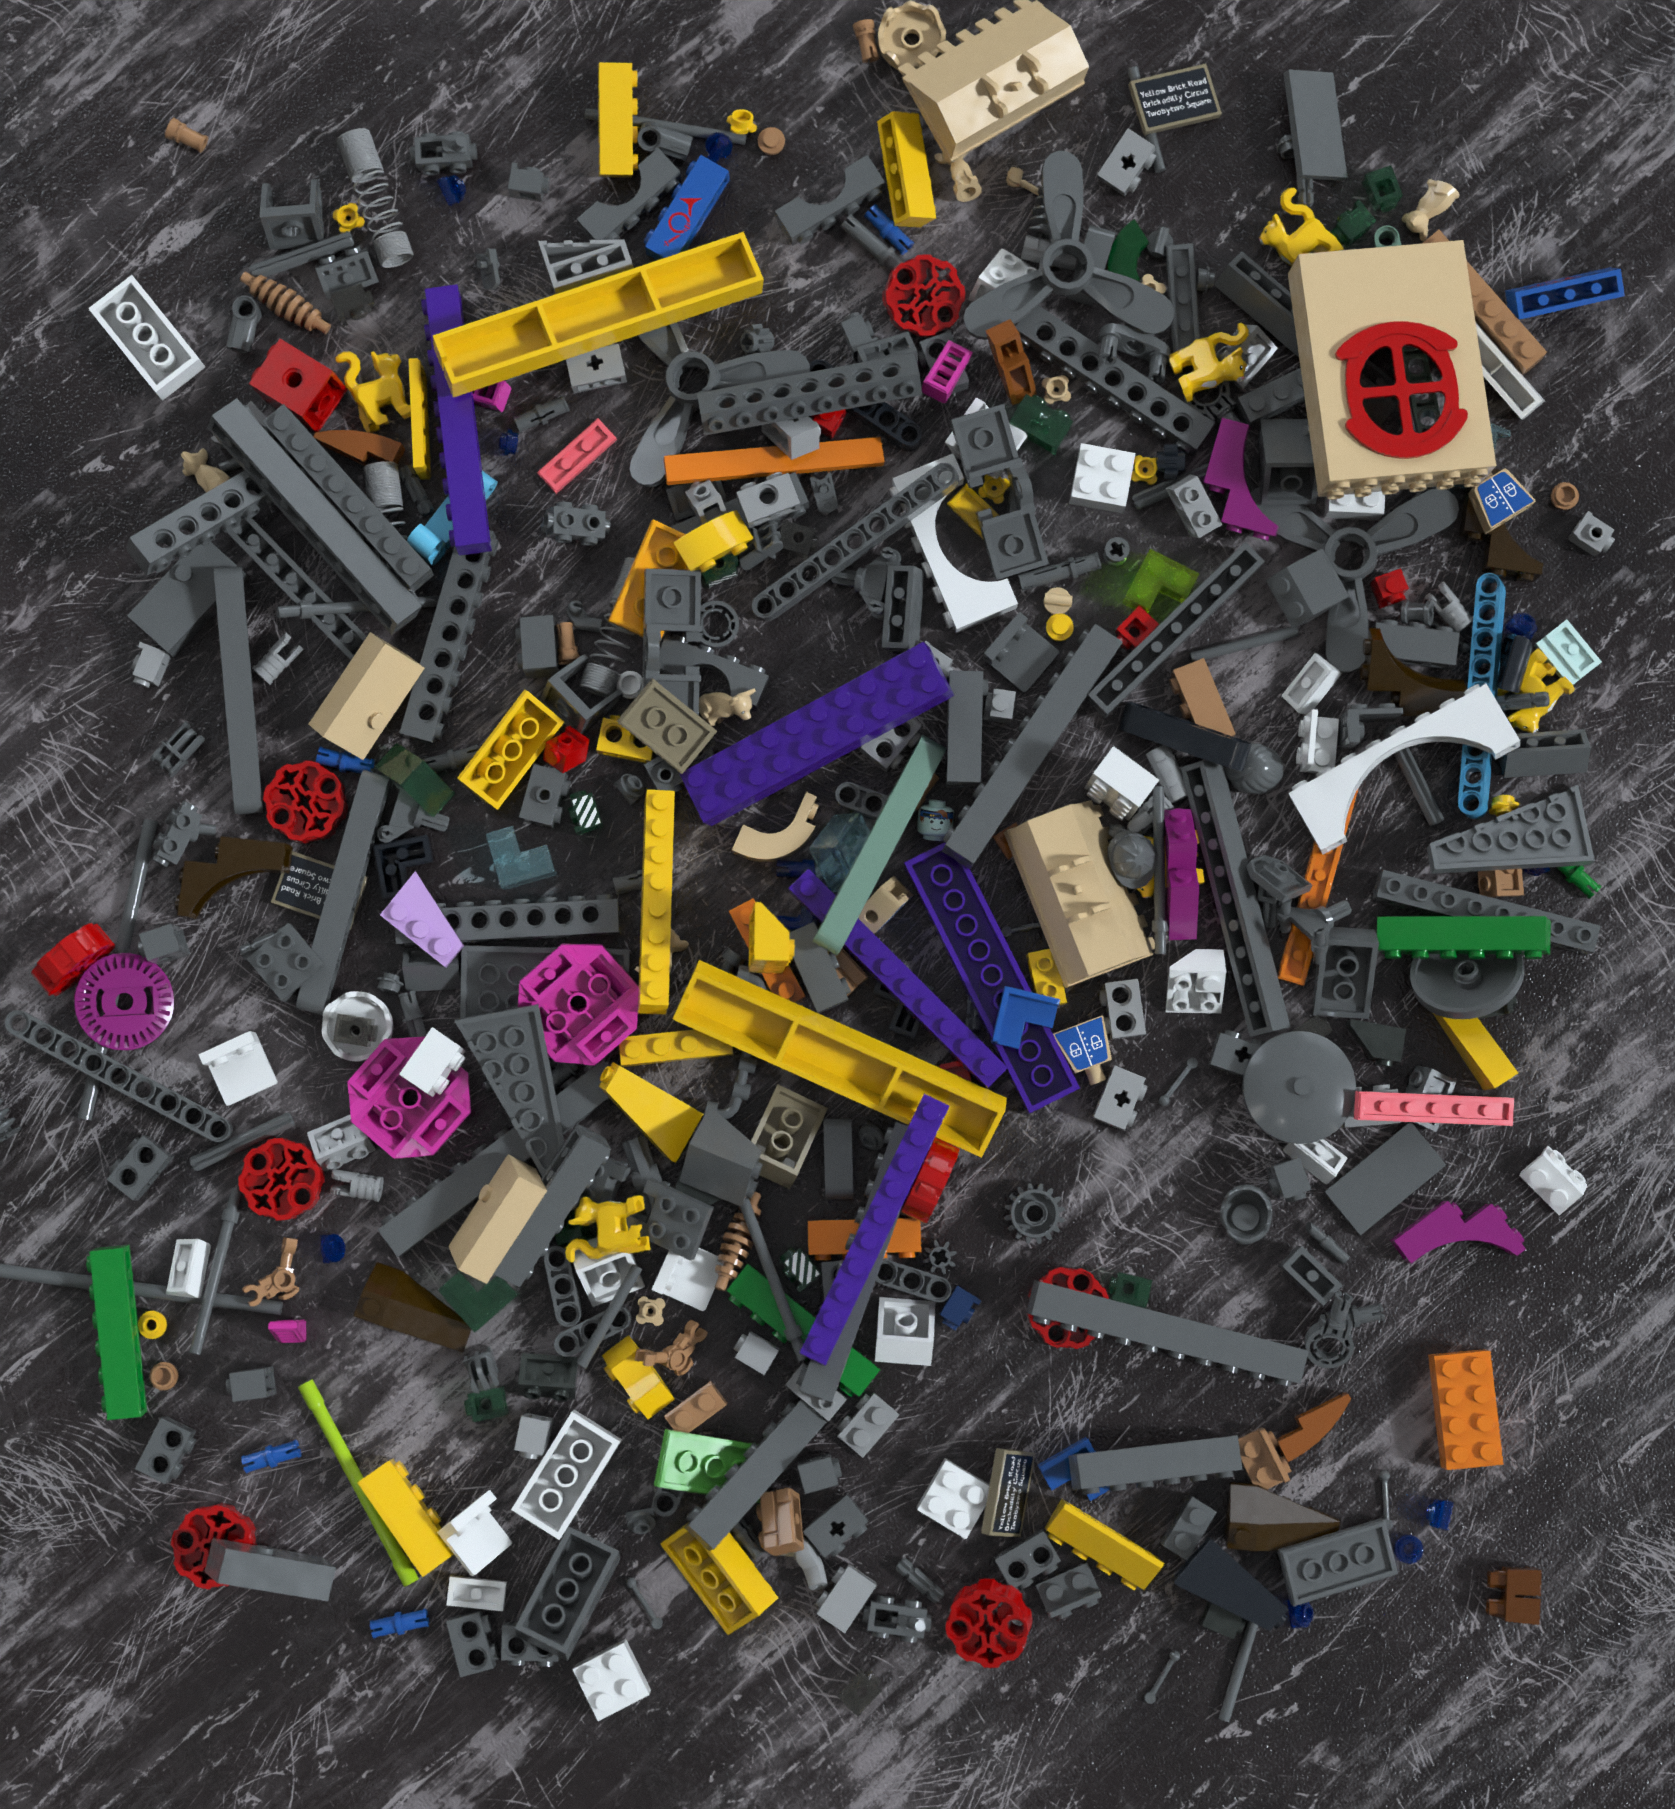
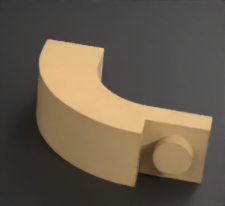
M806 792L793 822L780 832L767 834L743 825L732 848V853L757 862L778 861L795 854L805 846L816 830L814 825L807 823V820H813L818 811L819 805L815 804L817 797Z

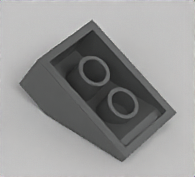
M1333 927L1330 929L1329 946L1325 952V963L1321 965L1315 964L1314 1016L1369 1019L1379 946L1375 929Z

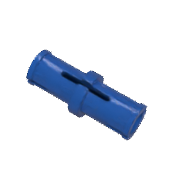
M877 204L873 205L870 209L878 217L875 218L867 211L864 218L880 231V236L883 239L887 238L900 254L904 255L908 250L901 242H904L909 249L914 245V242L898 226H894V220L891 221Z
M319 747L318 753L320 755L317 754L316 756L317 763L339 768V771L344 773L351 771L362 774L363 770L373 772L371 769L374 768V759L364 758L362 760L357 756L351 755L348 751L342 753Z
M297 1439L275 1447L269 1445L265 1447V1450L241 1456L242 1465L250 1463L243 1467L245 1473H250L267 1466L273 1468L278 1466L280 1462L301 1457L300 1448L292 1450L299 1446Z
M423 1609L406 1614L397 1612L392 1617L370 1620V1629H373V1632H371L372 1637L377 1638L393 1633L402 1635L407 1630L429 1627V1617L426 1616L428 1611Z

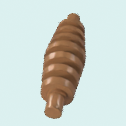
M247 272L242 274L240 281L249 286V293L254 297L258 296V300L262 304L267 302L266 307L271 311L275 310L277 316H284V319L289 322L295 319L294 324L298 326L305 324L304 328L309 331L316 328L327 334L330 330L331 325L321 319L322 313L318 309L313 310V305L309 302L304 304L305 299L301 295L296 296V291L293 289L287 290L286 286L282 284L277 285V282L271 279L267 281V277L263 275L254 277Z
M757 1192L754 1193L752 1198L749 1197L755 1216L760 1217L761 1210L758 1209V1203L761 1194ZM735 1213L733 1220L738 1223L731 1222L727 1228L733 1233H724L723 1240L730 1244L721 1243L720 1250L727 1255L719 1254L717 1261L722 1263L723 1266L716 1265L715 1267L718 1279L714 1288L720 1291L726 1290L729 1280L736 1279L738 1273L733 1269H741L744 1264L738 1259H747L749 1253L743 1249L751 1250L753 1242L748 1240L752 1239L742 1213Z

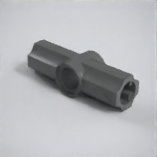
M642 1136L622 1144L632 1170L630 1174L637 1194L643 1196L644 1207L648 1217L654 1197L643 1192L648 1179L653 1178L662 1182L663 1178L658 1164L654 1162L646 1136Z

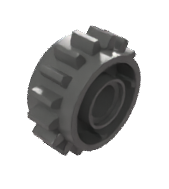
M1028 1183L1026 1191L1018 1187L1017 1192L1019 1195L1014 1196L1010 1194L1008 1197L1012 1204L1004 1205V1208L1010 1211L1009 1215L1004 1217V1220H1010L1012 1223L1007 1229L1009 1231L1014 1229L1018 1231L1015 1236L1016 1239H1019L1022 1235L1026 1236L1025 1242L1028 1244L1032 1238H1035L1037 1244H1041V1237L1043 1236L1051 1240L1050 1232L1059 1233L1060 1229L1056 1225L1058 1222H1064L1065 1220L1059 1217V1212L1065 1210V1207H1058L1057 1205L1061 1197L1053 1198L1051 1196L1053 1189L1050 1188L1045 1192L1041 1183H1039L1037 1189H1033L1032 1184ZM1032 1205L1038 1206L1042 1211L1040 1220L1036 1222L1030 1221L1026 1214L1028 1208Z

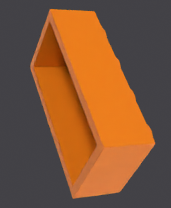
M1480 1349L1429 1354L1428 1360L1441 1468L1454 1470L1503 1465L1491 1351Z

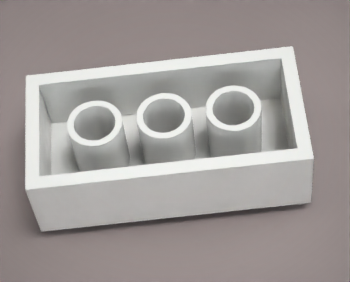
M132 275L88 308L162 401L205 368L198 356Z
M1113 746L1092 774L1085 789L1089 791L1087 796L1098 804L1104 802L1110 807L1109 812L1119 820L1125 818L1129 821L1159 779Z
M573 1410L511 1510L560 1540L622 1439L576 1410Z

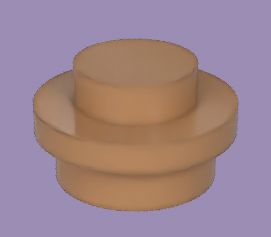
M769 127L759 134L758 146L763 153L775 155L784 148L785 137L779 129Z
M1567 482L1556 485L1551 492V501L1560 510L1573 508L1579 500L1577 488Z
M160 1362L150 1371V1382L158 1390L171 1389L178 1381V1371L169 1362Z

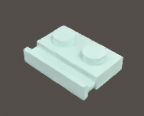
M1565 620L1534 645L1536 649L1539 648L1547 656L1548 659L1546 661L1556 668V674L1560 678L1566 677L1573 685L1602 662L1568 620Z

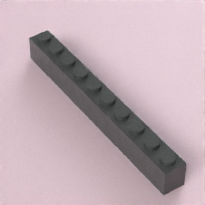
M236 398L211 416L207 427L208 430L391 635L417 616L422 607L418 597L405 588L397 573L389 570L383 563L380 554L372 550L365 543L362 534L349 525L344 514L339 509L333 507L327 500L324 491L318 487L316 488L309 480L306 471L292 461L288 451L276 443L270 431L265 426L260 425L248 406L243 405Z
M1097 624L1093 626L1091 631L1087 629L1083 631L1077 641L1080 647L1076 653L1073 651L1069 652L1062 663L1065 669L1061 675L1056 672L1047 686L1051 688L1046 697L1042 694L1039 696L1032 707L1036 710L1032 718L1028 716L1024 718L1017 729L1021 732L1017 740L1013 738L1009 740L1002 751L1006 754L1002 762L1000 763L997 760L994 762L987 773L991 776L987 784L980 783L972 795L976 798L972 806L970 807L966 804L957 817L961 821L956 829L950 827L942 839L946 843L942 852L969 870L1123 642Z
M1202 760L1181 767L1249 1036L1253 1037L1290 1028L1254 883L1247 870L1248 860L1224 767L1208 760Z
M602 1060L595 1066L587 1065L583 1069L585 1071L583 1076L579 1079L573 1076L561 1085L563 1091L556 1095L563 1134L610 1100L599 1087L601 1083L600 1076L603 1070L609 1066L606 1061ZM507 1127L502 1129L494 1136L496 1140L488 1147L485 1144L478 1147L471 1153L473 1158L466 1164L462 1161L457 1163L449 1170L450 1176L443 1181L440 1178L436 1179L426 1187L428 1192L421 1198L415 1195L403 1204L406 1208L398 1215L393 1212L381 1221L383 1226L378 1231L397 1257H402L479 1198L481 1189L490 1183L508 1154L524 1163L532 1158L515 1127L510 1131Z
M896 1122L894 1128L888 1127L883 1141V1143L888 1144L884 1155L879 1153L874 1169L878 1170L875 1181L869 1180L864 1196L869 1197L865 1208L859 1207L854 1221L859 1224L857 1232L908 1128L906 1125ZM900 1211L826 1365L824 1366L811 1359L807 1369L802 1367L796 1383L801 1385V1392L832 1403ZM850 1233L845 1246L846 1250L850 1249L856 1236L855 1234ZM840 1260L835 1276H837L843 1260Z
M1034 1280L1026 1313L1034 1315L1033 1321L1049 1325L1050 1320L1061 1322L1060 1328L1076 1332L1077 1327L1088 1329L1087 1335L1103 1339L1104 1334L1115 1336L1113 1342L1129 1346L1132 1340L1142 1343L1141 1349L1157 1353L1158 1347L1167 1349L1168 1356L1183 1360L1185 1354L1194 1356L1195 1363L1211 1366L1212 1361L1221 1363L1222 1370L1237 1373L1238 1368L1248 1370L1247 1376L1264 1380L1265 1375L1275 1377L1274 1383L1288 1387L1291 1386V1382L1301 1384L1308 1356V1350Z

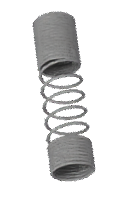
M365 128L347 131L339 136L336 142L350 181L355 183L353 189L361 194L358 198V203L365 206L362 215L370 220L367 229L375 233L372 237V243L379 263L385 268L402 265L412 259L413 251L406 232L390 231L400 228L403 223H391L378 231L372 230L369 227L373 220L392 217L397 214L398 210H386L373 218L365 215V211L369 207L387 204L393 200V197L385 196L368 205L362 204L360 201L364 194L383 191L389 184L380 183L366 189L364 192L356 190L357 183L367 182L384 174L371 133ZM386 185L385 187H383V188H381V189L374 190V191H370V190H372V189H374V188H376V187ZM391 198L385 202L375 204L381 200ZM395 211V212L392 213V214L379 217V216H381V215H383V214H386V213ZM394 225H398V226H396V227H394V228L384 230V229H386V228H388V227H391V226H394ZM389 232L374 240L375 236L378 233Z
M385 461L366 465L363 468L367 498L381 513L403 511L402 507L404 505L402 502L398 464ZM398 521L391 524L393 526L405 525V522ZM401 580V583L405 586V588H406L408 591H411V590L404 584V582Z
M625 558L621 568L622 571H620V576H618V581H616L617 584H615L616 586L611 597L612 601L609 602L612 609L614 606L611 603L617 601L635 558ZM608 613V614L604 615V618H605V620H606L607 622H608L607 616H610L611 613ZM613 623L610 624L614 627L599 628L600 633L611 641L597 640L594 642L595 646L605 654L596 653L589 655L594 663H587L579 684L580 688L606 698L614 692L620 673L598 663L592 656L611 658L621 662H625V660L605 651L597 643H608L627 649L630 647L607 636L602 632V629L635 635Z

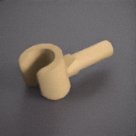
M1011 167L1006 178L1007 184L1011 187L1025 188L1039 196V188L1022 179L1023 170Z

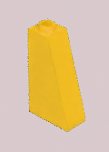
M1434 1014L1483 1090L1495 1089L1518 1074L1515 1067L1478 1018L1451 1019Z
M612 1062L610 1067L607 1066L600 1076L601 1083L599 1087L663 1156L676 1163L704 1114Z

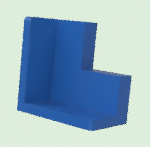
M1005 986L991 1043L1019 1049L1025 1022L1052 1029L1060 999Z
M1084 1437L1039 1463L1037 1466L1050 1489L1054 1490L1071 1480L1069 1455L1093 1453L1095 1450L1089 1440ZM1109 1486L1099 1487L1100 1493L1086 1495L1092 1501L1109 1491Z

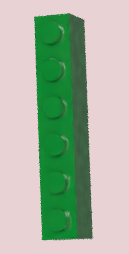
M1546 916L1377 917L1378 951L1384 954L1385 958L1399 959L1401 954H1412V958L1428 959L1429 954H1440V958L1456 959L1457 954H1468V958L1484 959L1485 954H1496V958L1513 959V954L1525 955L1527 959H1541L1542 955H1550L1551 921Z
M130 1245L95 1248L89 1251L90 1256H87L86 1266L88 1272L92 1273L93 1284H90L89 1294L90 1299L95 1301L96 1312H93L92 1322L94 1329H98L99 1340H96L95 1350L97 1357H101L102 1368H99L98 1378L100 1385H104L105 1396H102L101 1399L102 1411L107 1413V1420L141 1417L147 1413Z
M747 1264L727 1289V1292L731 1294L728 1299L740 1309L744 1305L752 1311L750 1317L761 1326H764L765 1323L769 1324L775 1329L772 1334L785 1344L787 1342L784 1333L786 1328L768 1280L750 1264ZM785 1293L796 1325L801 1327L803 1333L801 1338L804 1343L816 1317ZM852 1347L840 1379L841 1383L838 1387L850 1397L854 1393L860 1396L878 1374L880 1368Z

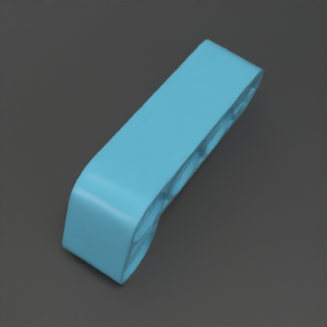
M482 470L485 498L487 500L494 491L497 481ZM449 495L425 526L419 524L407 539V542L418 555L432 566L441 559L451 546L449 530H453V523L448 521L446 514V504H450Z

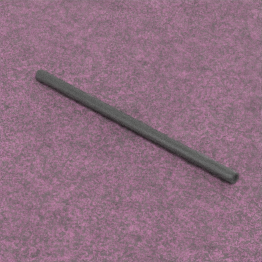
M144 819L114 954L129 953L158 824L157 821ZM119 995L116 997L115 1000L116 1006L118 1004ZM101 1010L100 1017L104 1015L103 1010ZM94 1042L93 1048L104 1054L107 1053V1047ZM94 1055L91 1057L89 1064L91 1071H96L101 1067L102 1063L99 1056ZM89 1075L86 1077L78 1118L92 1121L100 1081Z
M0 1264V1278L88 1290L90 1284H93L92 1276ZM134 1282L135 1296L202 1305L205 1291H202L200 1298L166 1294L167 1286ZM216 1293L213 1306L281 1315L283 1302L262 1299L258 1305L249 1306L247 1302L253 1300V1297Z

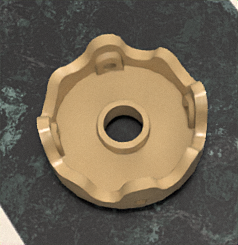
M907 1L897 8H888L882 17L878 30L879 50L888 64L897 70L898 67L905 63L911 64L916 69L923 66L917 57L924 52H929L935 58L942 55L937 45L946 40V29L942 24L938 10L932 5L925 6L914 1ZM909 33H914L920 40L915 45H909L904 41V37Z

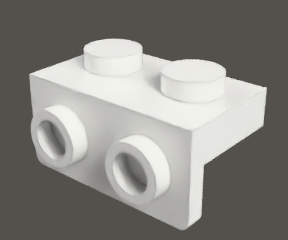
M1547 1146L1539 1157L1521 1171L1519 1176L1560 1215L1584 1195L1587 1184L1580 1172L1577 1170L1573 1171L1565 1163L1566 1161L1561 1153Z

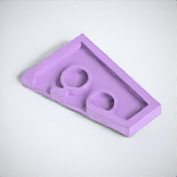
M417 872L413 873L380 914V916L446 968L464 947Z

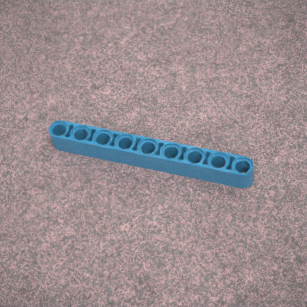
M1485 573L1479 577L1476 583L1467 689L1477 684L1480 687L1487 684L1493 696L1496 697L1498 692L1496 684L1500 669L1506 589L1497 575ZM1497 583V589L1493 593H1485L1487 585ZM1495 610V615L1492 619L1483 620V614L1486 611ZM1485 637H1493L1490 646L1485 648L1480 646L1481 641ZM1490 664L1491 667L1488 673L1478 674L1481 665ZM1463 744L1458 807L1468 818L1476 820L1484 817L1488 810L1492 754L1483 751L1479 756H1472L1471 751L1473 747ZM1481 772L1482 776L1479 782L1469 783L1472 773ZM1472 799H1479L1478 808L1474 811H1468V802Z

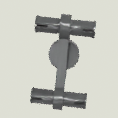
M885 547L882 550L884 553H881L882 555L865 568H859L857 571L844 569L832 578V583L854 587L855 591L862 595L872 616L881 621H884L885 604L883 599L886 591L888 565L902 566L901 563H903L900 553L890 547Z
M398 773L393 779V784L399 789L388 826H381L377 830L378 840L382 843L390 842L414 827L419 828L420 825L445 832L449 824V817L427 810L426 805L421 804L422 802L410 776L406 773Z
M1290 899L1283 903L1280 902L1276 916L1280 921L1279 931L1289 933L1292 922L1311 940V950L1314 952L1313 962L1321 965L1325 963V952L1329 946L1330 929L1333 928L1335 921L1351 914L1352 909L1346 900L1340 901L1328 908L1320 906L1316 909L1291 907Z

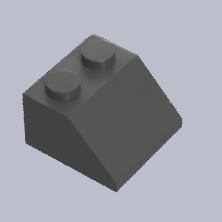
M1323 549L1285 567L1266 580L1292 628L1310 622L1350 597Z

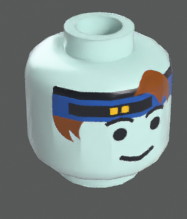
M929 800V805H923L919 808L917 831L923 834V839L942 841L950 827L953 828L954 810L945 806L946 801Z

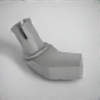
M803 1537L804 1549L802 1551L778 1555L794 1557L804 1571L809 1589L817 1591L828 1586L823 1562L817 1549L808 1538Z

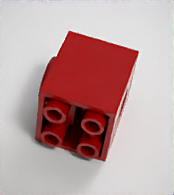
M279 339L276 344L270 347L267 358L261 367H258L253 372L249 383L266 403L276 409L284 404L303 426L313 432L321 430L348 390L331 369L282 339Z

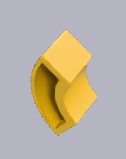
M735 510L701 525L673 543L690 571L701 570L705 572L716 565L715 560L731 553L736 556L748 548L746 543L754 538L738 511Z
M628 1335L602 1355L607 1364L604 1370L613 1382L618 1379L630 1396L627 1402L637 1414L641 1411L647 1419H650L675 1400V1398L653 1366H644L643 1361H635L636 1350L640 1348Z

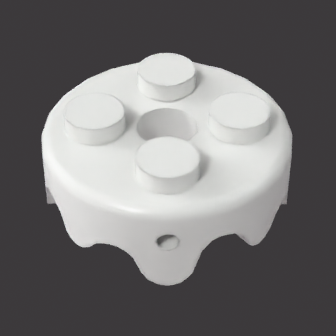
M347 992L332 1003H329L324 1009L322 1036L332 1052L340 1058L356 1062L366 1061L384 1039H391L393 1020L391 1013L384 1002L374 995L366 992ZM356 1019H362L366 1024L365 1031L360 1035H355L351 1031V1024Z

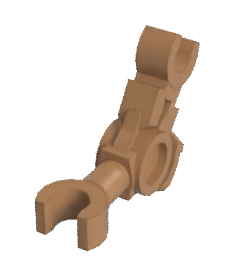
M283 1237L280 1266H276V1269L271 1274L257 1280L259 1285L248 1284L242 1288L244 1293L251 1290L256 1292V1297L247 1302L249 1306H256L262 1301L264 1296L268 1300L279 1292H284L278 1296L281 1300H287L298 1293L300 1289L294 1285L295 1275L291 1268L298 1240Z
M690 1320L685 1325L684 1334L680 1333L674 1340L673 1345L666 1347L662 1352L637 1349L635 1361H643L644 1366H654L655 1363H661L668 1369L674 1370L675 1375H684L694 1364L692 1358L689 1357L695 1349L694 1345L697 1342L703 1341L708 1332L699 1327L695 1333L699 1324Z

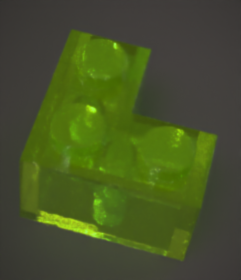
M1150 549L1122 603L1133 609L1140 605L1148 613L1159 592L1183 603L1187 599L1199 573Z

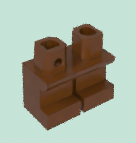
M1502 1566V1570L1488 1571L1487 1587L1501 1588V1598H1487L1486 1613L1500 1617L1506 1622L1540 1625L1541 1599L1536 1596H1541L1542 1570L1536 1567L1512 1568Z

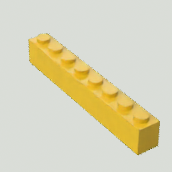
M647 790L644 802L638 1013L666 1015L669 1004L675 791Z

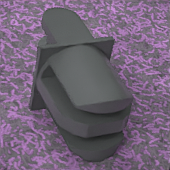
M770 521L759 529L751 528L754 539L746 543L748 548L738 554L741 567L744 570L752 569L768 557L776 559L775 554L783 548L782 541H779L781 534L777 531L779 528L778 522Z
M186 721L166 742H161L162 745L150 758L153 762L157 761L161 769L165 768L169 772L168 775L170 777L175 776L185 764H188V758L206 740L202 735L197 737L198 734L193 729H189L190 724ZM168 748L171 752L165 758L162 754ZM177 756L180 760L174 766L171 761Z
M490 1346L484 1352L476 1351L474 1356H464L463 1363L468 1371L471 1390L474 1393H480L478 1380H480L485 1391L491 1389L490 1376L494 1385L498 1386L497 1373L499 1370Z

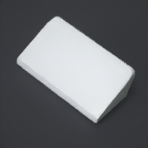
M1314 653L1282 694V697L1298 713L1307 715L1312 709H1315L1342 673L1317 653Z
M1324 1139L1306 1144L1287 1143L1283 1149L1291 1158H1300L1303 1167L1324 1184H1328L1336 1177L1348 1159Z
M177 1239L166 1294L189 1298L201 1297L211 1249L209 1243L200 1239Z

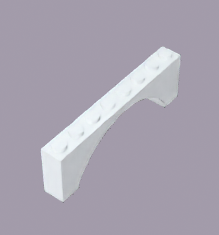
M1479 684L1470 687L1464 692L1465 696L1456 701L1454 698L1443 702L1439 706L1440 709L1432 714L1430 712L1421 714L1415 719L1416 723L1406 728L1403 725L1394 729L1390 733L1391 737L1382 742L1380 739L1369 743L1365 747L1366 750L1358 755L1356 753L1349 754L1341 760L1342 764L1333 769L1331 766L1326 767L1316 774L1317 778L1309 782L1303 780L1292 787L1293 791L1289 793L1290 799L1322 855L1347 842L1344 834L1345 823L1356 791L1367 775L1392 754L1422 743L1452 742L1479 748L1492 754L1496 760L1520 747V739L1487 684L1481 687Z

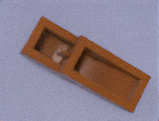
M1011 319L986 330L994 361L1012 406L1036 395L1037 392L1029 359L1023 350L1020 333Z
M329 430L315 432L313 436L321 446L363 466L368 464L370 458L380 462L389 461L398 464L405 451L402 443L369 432Z
M1343 1392L1294 1417L1299 1428L1276 1439L1279 1445L1278 1449L1287 1462L1305 1453L1332 1429L1351 1400L1349 1394Z

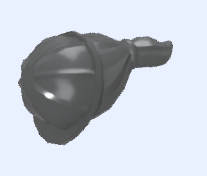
M1109 824L1108 834L1113 839L1108 846V858L1115 877L1121 885L1130 889H1138L1147 885L1153 878L1156 867V853L1152 842L1139 833L1127 831L1121 824Z

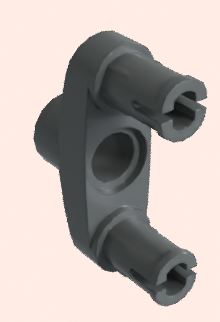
M1111 323L1101 327L1099 342L1101 343L1099 361L1101 363L1104 361L1106 365L1116 363L1117 350L1149 361L1148 378L1152 381L1154 379L1156 384L1165 381L1166 364L1169 362L1170 348L1166 343L1126 323L1125 325Z

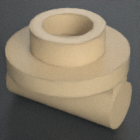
M1052 588L1047 593L1045 592V609L1053 615L1058 613L1064 614L1071 607L1073 596H1070L1063 588Z

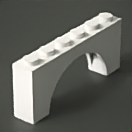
M954 454L892 478L893 487L889 488L891 496H895L940 463L951 464L959 475L957 487L963 485L964 477ZM942 472L939 476V482L943 484L950 482L952 472ZM926 487L920 488L916 493V498L919 500L926 499L930 494V489ZM944 496L904 526L905 528H911L914 535L911 538L916 553L921 552L925 561L921 563L923 571H925L927 578L932 577L936 586L932 588L937 603L942 602L946 612L943 613L944 620L948 628L953 627L957 634L1016 609L1018 602L1008 579L995 582L975 580L959 572L946 559L937 541L935 530L936 514L946 497ZM901 504L903 512L900 513V516H903L906 513V504Z

